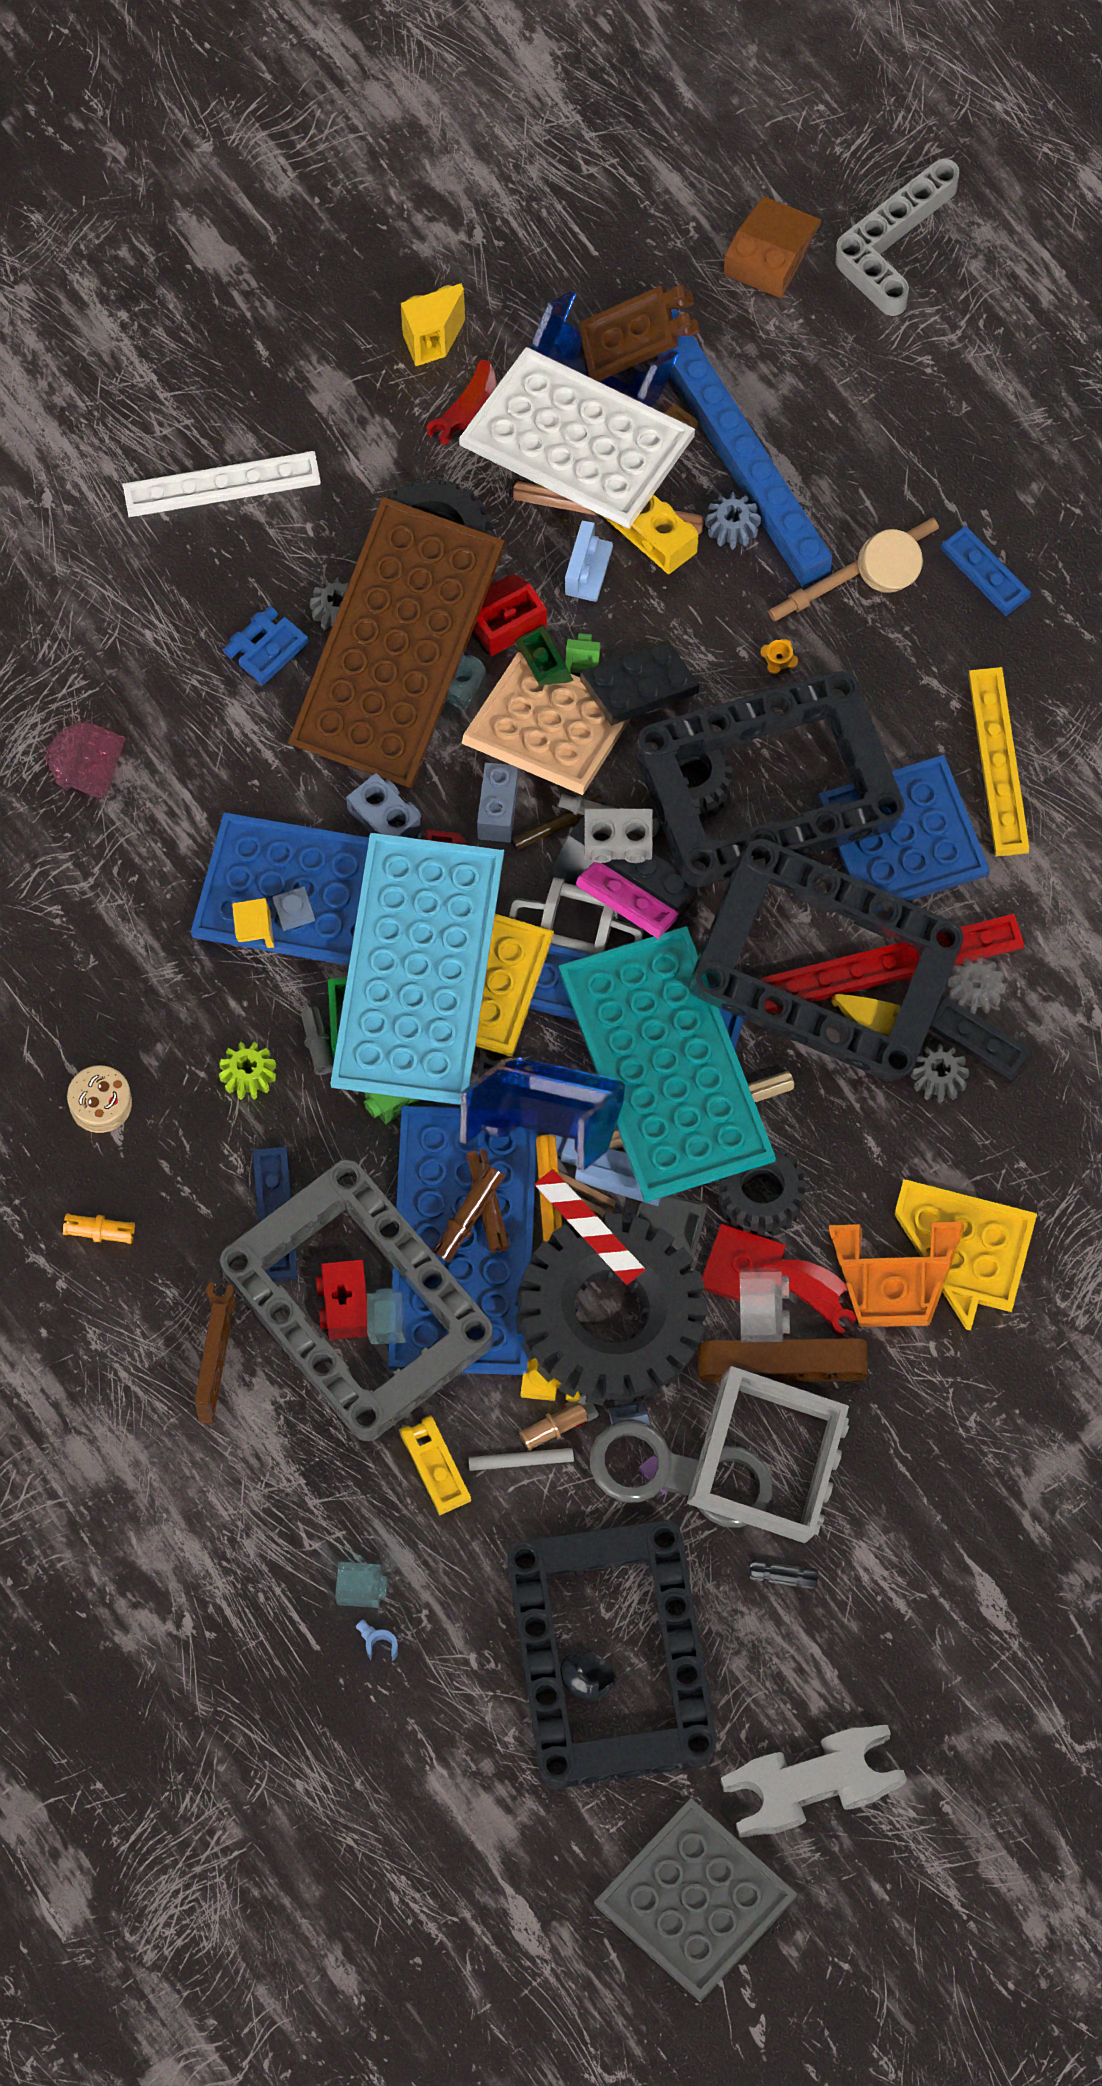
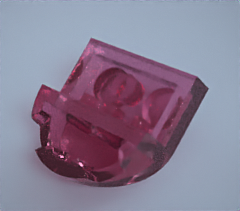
M78 723L67 727L53 739L47 750L46 763L50 766L55 776L54 781L67 791L73 787L102 800L107 793L126 738L91 723Z

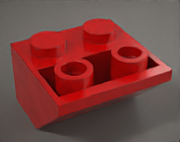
M512 573L490 585L473 631L491 657L515 644V640L542 625L546 627L547 608L531 584L515 573Z

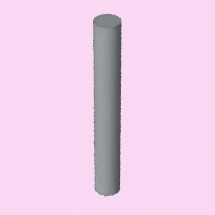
M573 1448L468 1457L470 1471L574 1462Z

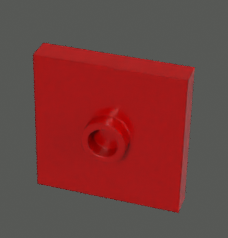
M721 1224L702 1276L705 1286L703 1291L765 1310L774 1283L762 1280L759 1277V1270L765 1264L782 1260L786 1244Z

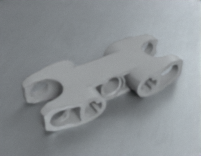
M888 1725L850 1728L827 1736L821 1740L825 1753L824 1756L788 1767L784 1754L778 1752L753 1759L741 1768L723 1776L720 1781L723 1792L749 1789L757 1793L762 1800L763 1806L758 1813L736 1823L738 1836L749 1837L762 1834H776L795 1828L806 1822L802 1809L803 1806L837 1795L840 1796L843 1808L848 1810L873 1803L887 1793L905 1785L907 1778L904 1770L879 1773L869 1768L865 1762L864 1755L869 1749L883 1744L890 1739L891 1733Z

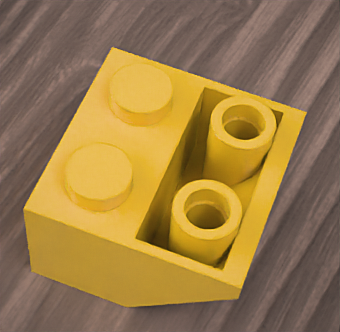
M462 283L454 286H443L436 292L424 296L415 295L401 303L403 336L415 366L446 357L465 322L464 288Z

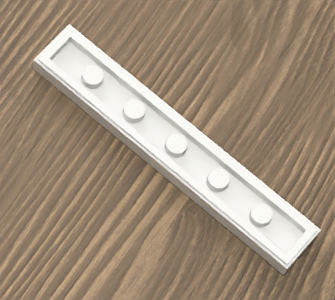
M315 451L123 483L128 517L320 485V477Z

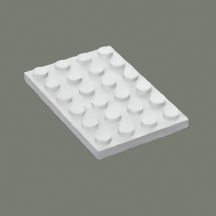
M526 347L459 437V445L626 528H630L694 438L695 429Z

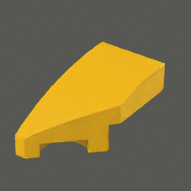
M835 994L831 1000L835 1007L839 1006L847 1019L886 1036L889 1035L896 1018L893 1016V1013L900 1006L876 999Z

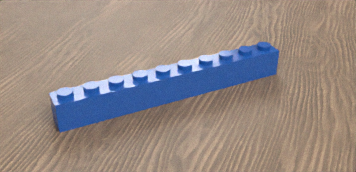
M671 309L673 319L679 316L678 311ZM693 336L677 337L679 346L657 355V358L744 496H747L749 504L756 503L758 507L757 514L761 517L762 525L801 587L803 588L831 574V553Z

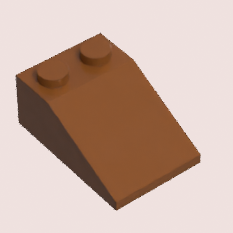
M763 196L738 229L725 254L724 275L782 299L821 224V219Z

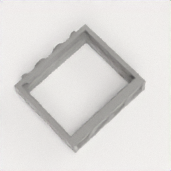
M731 1366L722 1376L687 1504L806 1543L814 1534L818 1535L820 1526L824 1522V1515H821L820 1511L823 1502H828L832 1492L833 1483L829 1482L831 1471L837 1469L841 1459L842 1451L838 1450L840 1438H845L849 1429V1419L846 1418L849 1406ZM738 1391L828 1421L800 1523L710 1493Z

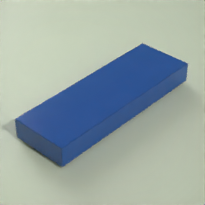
M966 525L941 544V550L1005 616L1030 598L1031 592Z

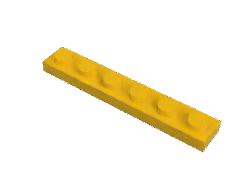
M1002 667L969 670L968 677L995 857L1029 853V841Z

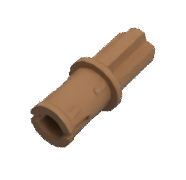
M577 1402L553 1415L545 1414V1419L520 1430L519 1435L527 1450L530 1451L554 1437L560 1439L561 1433L587 1421V1412L583 1405Z

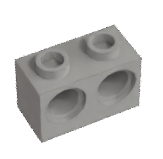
M585 809V859H592V861L597 863H606L612 859H625L631 863H640L645 861V859H652V809ZM603 833L610 838L605 841H598L594 836ZM634 833L643 836L639 841H632L627 837Z

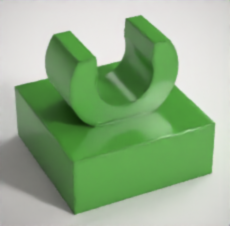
M579 633L578 640H567L566 666L569 672L581 673L583 670L599 665L600 642H592V634Z

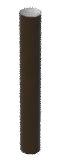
M600 795L589 800L605 805ZM568 810L512 838L511 841L518 851L582 819L584 815L578 813L574 815L571 810Z

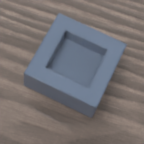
M305 887L272 897L283 931L315 921Z
M642 1401L608 1409L612 1425L621 1421H636L650 1426Z

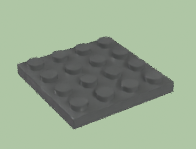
M690 1798L594 1901V1906L701 2002L790 1906L798 1894L698 1803Z

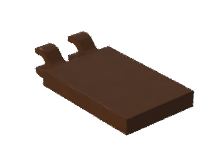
M683 285L675 286L668 292L664 287L659 286L579 322L589 378L599 382L679 346L677 337L693 336L699 333L697 319L691 321L689 313L681 314L673 319L671 309H683L694 304L692 292L688 291L685 293Z
M210 1282L207 1286L211 1315L194 1401L199 1422L213 1424L231 1329L230 1322L232 1314L236 1309L233 1286L228 1285L226 1294L218 1297L214 1293V1282Z

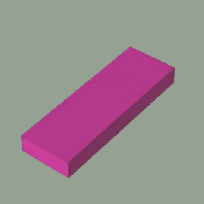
M593 862L578 877L576 882L577 887L657 939L676 921L679 914L602 863Z

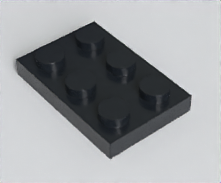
M669 640L583 670L580 676V681L611 726L699 693V683Z

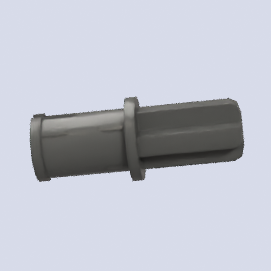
M318 1007L306 1008L301 1013L307 1037L305 1047L310 1049L314 1073L316 1075L331 1073L334 1064L329 1046L331 1036L326 1034L321 1010Z

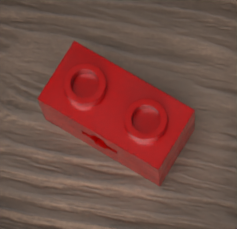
M363 1260L321 1264L322 1276H316L318 1297L325 1296L326 1308L319 1309L321 1329H328L329 1340L371 1336ZM339 1296H346V1304L339 1305Z

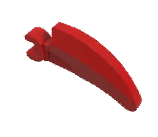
M481 360L478 363L473 378L458 400L442 417L430 421L427 425V434L430 437L438 430L444 431L439 436L440 444H447L451 440V433L457 430L465 431L496 389L497 380L494 369L489 361Z
M794 1259L774 1261L760 1268L759 1277L762 1280L783 1287L809 1304L828 1321L833 1333L837 1336L842 1337L846 1332L839 1325L838 1320L840 1318H846L852 1324L857 1320L856 1314L849 1309H843L839 1302L840 1295L848 1289L847 1285L824 1267L808 1261Z

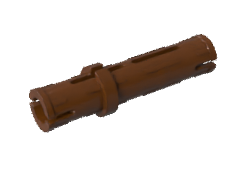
M480 1149L479 1155H477V1150L465 1155L473 1181L470 1185L471 1189L479 1179L486 1164H489L488 1153L485 1149ZM495 1190L492 1198L481 1213L489 1253H496V1248H499V1253L510 1248Z
M486 1164L479 1179L468 1193L453 1219L449 1218L446 1222L448 1226L432 1249L433 1253L451 1263L465 1238H470L473 1233L470 1230L506 1175Z

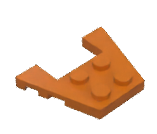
M962 1221L931 1222L930 1257L861 1259L862 1228L860 1224L829 1225V1232L861 1327L930 1325L964 1232Z

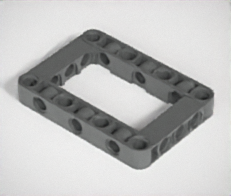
M342 1160L336 1163L230 1246L226 1247L220 1257L221 1268L227 1282L233 1286L236 1293L349 1430L358 1439L363 1441H373L487 1353L494 1343L492 1324L487 1316L365 1171L354 1161ZM347 1176L356 1179V1182L350 1187H343L339 1184V1181ZM344 1210L350 1214L449 1333L431 1348L427 1349L425 1347L421 1350V1355L404 1369L400 1370L398 1368L394 1371V1376L374 1392L367 1389L363 1391L353 1379L349 1367L324 1337L319 1338L310 1327L307 1317L283 1287L281 1285L277 1287L266 1273L267 1269ZM387 1227H395L399 1230L397 1235L391 1238L381 1235L382 1231ZM242 1259L248 1262L247 1266L242 1270L235 1271L230 1268L231 1264L236 1260ZM429 1278H438L442 1281L440 1286L435 1289H429L424 1286V1283ZM284 1310L290 1313L287 1320L283 1322H277L272 1319L273 1315L278 1311ZM473 1329H481L485 1332V1335L479 1340H471L467 1337V1334ZM321 1362H329L333 1365L332 1369L325 1374L315 1371V1367ZM369 1413L376 1417L375 1421L369 1426H363L357 1422L363 1414Z

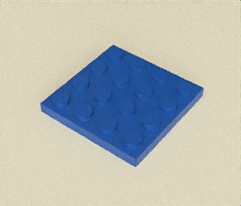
M944 755L892 771L905 803L904 812L893 830L837 847L848 876L907 902L987 877L990 874L989 866ZM853 784L820 793L818 796L821 807L838 802L840 805L859 800ZM879 807L883 814L892 815L888 808ZM875 906V912L884 909L883 907Z

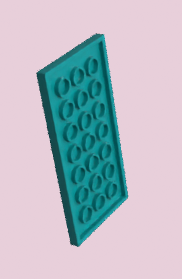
M687 926L666 932L659 939L653 936L559 965L561 979L644 1203L775 1162L773 1148L719 1008L698 999L690 990L689 980L699 956ZM702 974L704 985L710 988L706 975Z

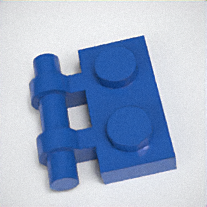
M268 606L262 613L257 612L250 619L251 623L241 633L237 631L230 637L231 642L223 648V652L230 659L239 651L245 653L238 660L239 666L262 686L309 643L308 637L286 617L276 625L273 624L272 621L278 616V613L271 606ZM260 632L265 633L255 645L251 642Z

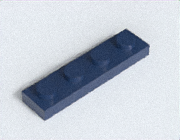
M287 1147L252 1150L259 1223L291 1199ZM296 1248L266 1270V1273L273 1282L298 1280Z

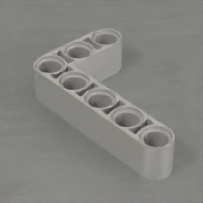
M940 159L934 162L845 232L837 241L836 266L886 315L896 316L904 312L908 301L909 286L905 278L880 254L956 194L959 167L952 160ZM939 178H947L949 181H942ZM916 196H923L926 199H917ZM898 214V215H901V216H903V217H902V218H895V217H893L892 215ZM869 233H877V234H879V236H875V237H874V236H870V235H868V234H869ZM851 251V252H854V253H856V254H855V255H847V254H845V252ZM873 272L877 276H868L866 273ZM894 293L899 295V297H890L888 294Z

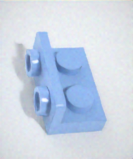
M582 520L565 576V595L594 602L598 600L613 549L612 542L601 540L598 536H595V523Z

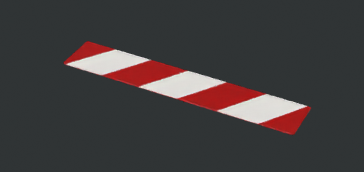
M554 1169L550 1170L535 1183V1186L626 1285L645 1271V1268Z

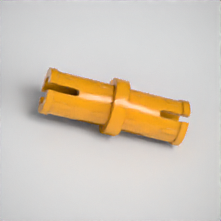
M69 1213L65 1215L64 1220L66 1223L63 1224V1235L93 1238V1242L100 1243L102 1239L125 1242L127 1244H132L134 1222L107 1220L103 1215H97L96 1218L71 1215Z

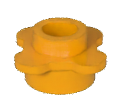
M787 639L775 640L761 648V656L766 658L768 663L767 670L771 674H778L782 669H793L798 665V658L793 655L792 643ZM780 654L783 657L781 659H778L776 656Z

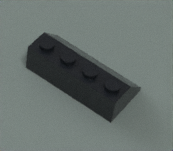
M585 815L569 834L549 873L551 878L564 879V883L575 886L578 877L594 862L592 859H585ZM603 833L594 836L598 841H605L610 838ZM652 853V859H645V861L640 863H631L625 859H612L609 862L602 863L679 913L676 921L666 932L673 930L697 899V887L685 883L677 868ZM590 903L599 910L603 911L604 906ZM615 911L614 919L639 927ZM642 929L644 932L643 939L653 937V935Z

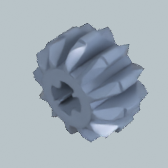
M734 492L730 494L728 500L719 495L717 504L710 503L708 507L709 515L705 517V525L709 528V537L717 538L719 547L726 542L730 543L732 550L736 547V542H740L746 547L749 543V538H756L758 535L757 527L761 523V517L757 514L758 507L756 503L748 504L746 495L738 500Z

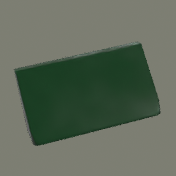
M544 625L515 640L539 685L561 684L574 681Z

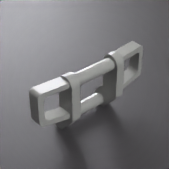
M557 877L553 878L546 902L518 898L512 903L509 918L516 920L519 907L542 909L544 913L540 927L552 930L560 897L564 896L604 906L595 944L554 934L551 942L552 945L595 955L606 951L611 927L633 934L635 942L643 940L644 936L641 928L614 919L615 911L581 888L564 883V879Z

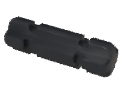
M757 1559L752 1560L749 1577L752 1580L763 1581L765 1578L769 1579L770 1583L790 1586L802 1584L803 1588L809 1589L816 1588L819 1575L816 1568L804 1567V1570L796 1565L771 1562V1565L766 1564V1561Z

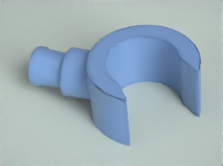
M361 1620L356 1625V1629L362 1633L361 1636L366 1640V1651L369 1659L371 1660L373 1644L383 1639L391 1643L392 1661H394L398 1654L396 1637L387 1630L376 1631L365 1620Z

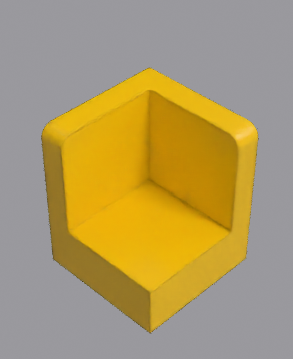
M266 898L232 903L237 941L245 942L264 939L267 948H273L274 939L271 913Z

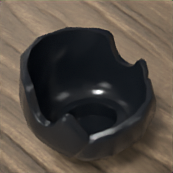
M574 1650L561 1663L560 1671L565 1687L569 1692L582 1700L595 1701L601 1699L615 1686L617 1678L614 1670L597 1653L589 1650L582 1655H577L578 1650Z

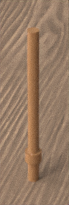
M932 517L906 533L918 541L939 529V525ZM858 560L805 590L798 589L788 595L789 599L768 610L770 618L775 622L793 611L799 612L810 606V601L860 574Z

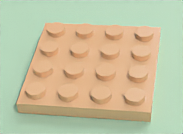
M518 652L465 731L462 744L583 795L630 719L611 726L580 681V677L573 674L571 676L574 681L569 683L539 685L522 653Z

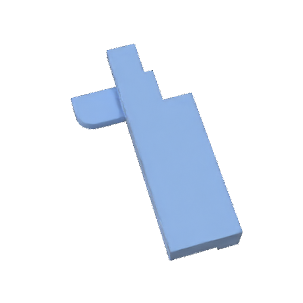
M577 1114L568 1138L554 1135L556 1137L557 1156L561 1157L562 1162L578 1166L575 1180L644 1202L627 1154L589 1142L594 1128L593 1121L590 1118ZM661 1198L646 1203L658 1206Z

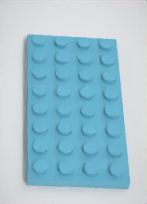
M370 833L332 1070L331 1088L467 1106L504 850Z

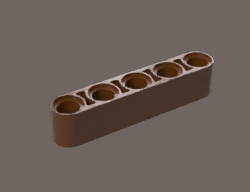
M862 1339L711 1340L701 1342L697 1347L698 1379L707 1383H721L723 1374L731 1366L777 1382L859 1381L868 1377L867 1341Z

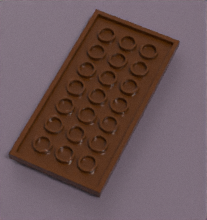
M382 497L288 744L370 775L377 773L384 780L389 779L392 783L412 790L505 548L506 541Z

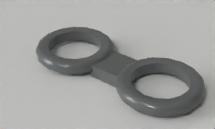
M621 1421L608 1426L596 1437L590 1451V1469L596 1484L608 1496L621 1502L639 1503L654 1497L660 1490L689 1496L699 1462L696 1459L670 1453L665 1439L654 1428L636 1421ZM622 1436H636L650 1445L657 1458V1470L653 1479L648 1484L638 1488L625 1487L616 1483L609 1476L605 1467V1452L608 1445L614 1439ZM723 1446L719 1463L723 1461H736L745 1465L754 1474L757 1481V1497L751 1507L766 1512L772 1498V1479L767 1466L751 1451L742 1447ZM698 1508L708 1520L722 1527L740 1528L748 1525Z

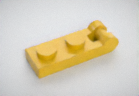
M429 1415L421 1419L422 1423L411 1428L407 1425L400 1428L399 1432L440 1516L471 1502V1496L433 1417ZM428 1435L431 1441L419 1446L417 1440Z

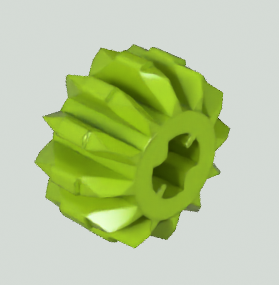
M240 1041L238 1052L228 1048L226 1051L228 1059L220 1060L219 1065L223 1070L219 1073L220 1081L227 1083L225 1087L228 1093L237 1090L239 1099L242 1100L247 1092L255 1100L258 1089L268 1093V1083L275 1082L276 1074L273 1070L276 1068V1062L273 1059H269L270 1052L267 1048L258 1051V1044L254 1041L249 1049H245L244 1043ZM250 1067L252 1073L246 1074L244 1068Z

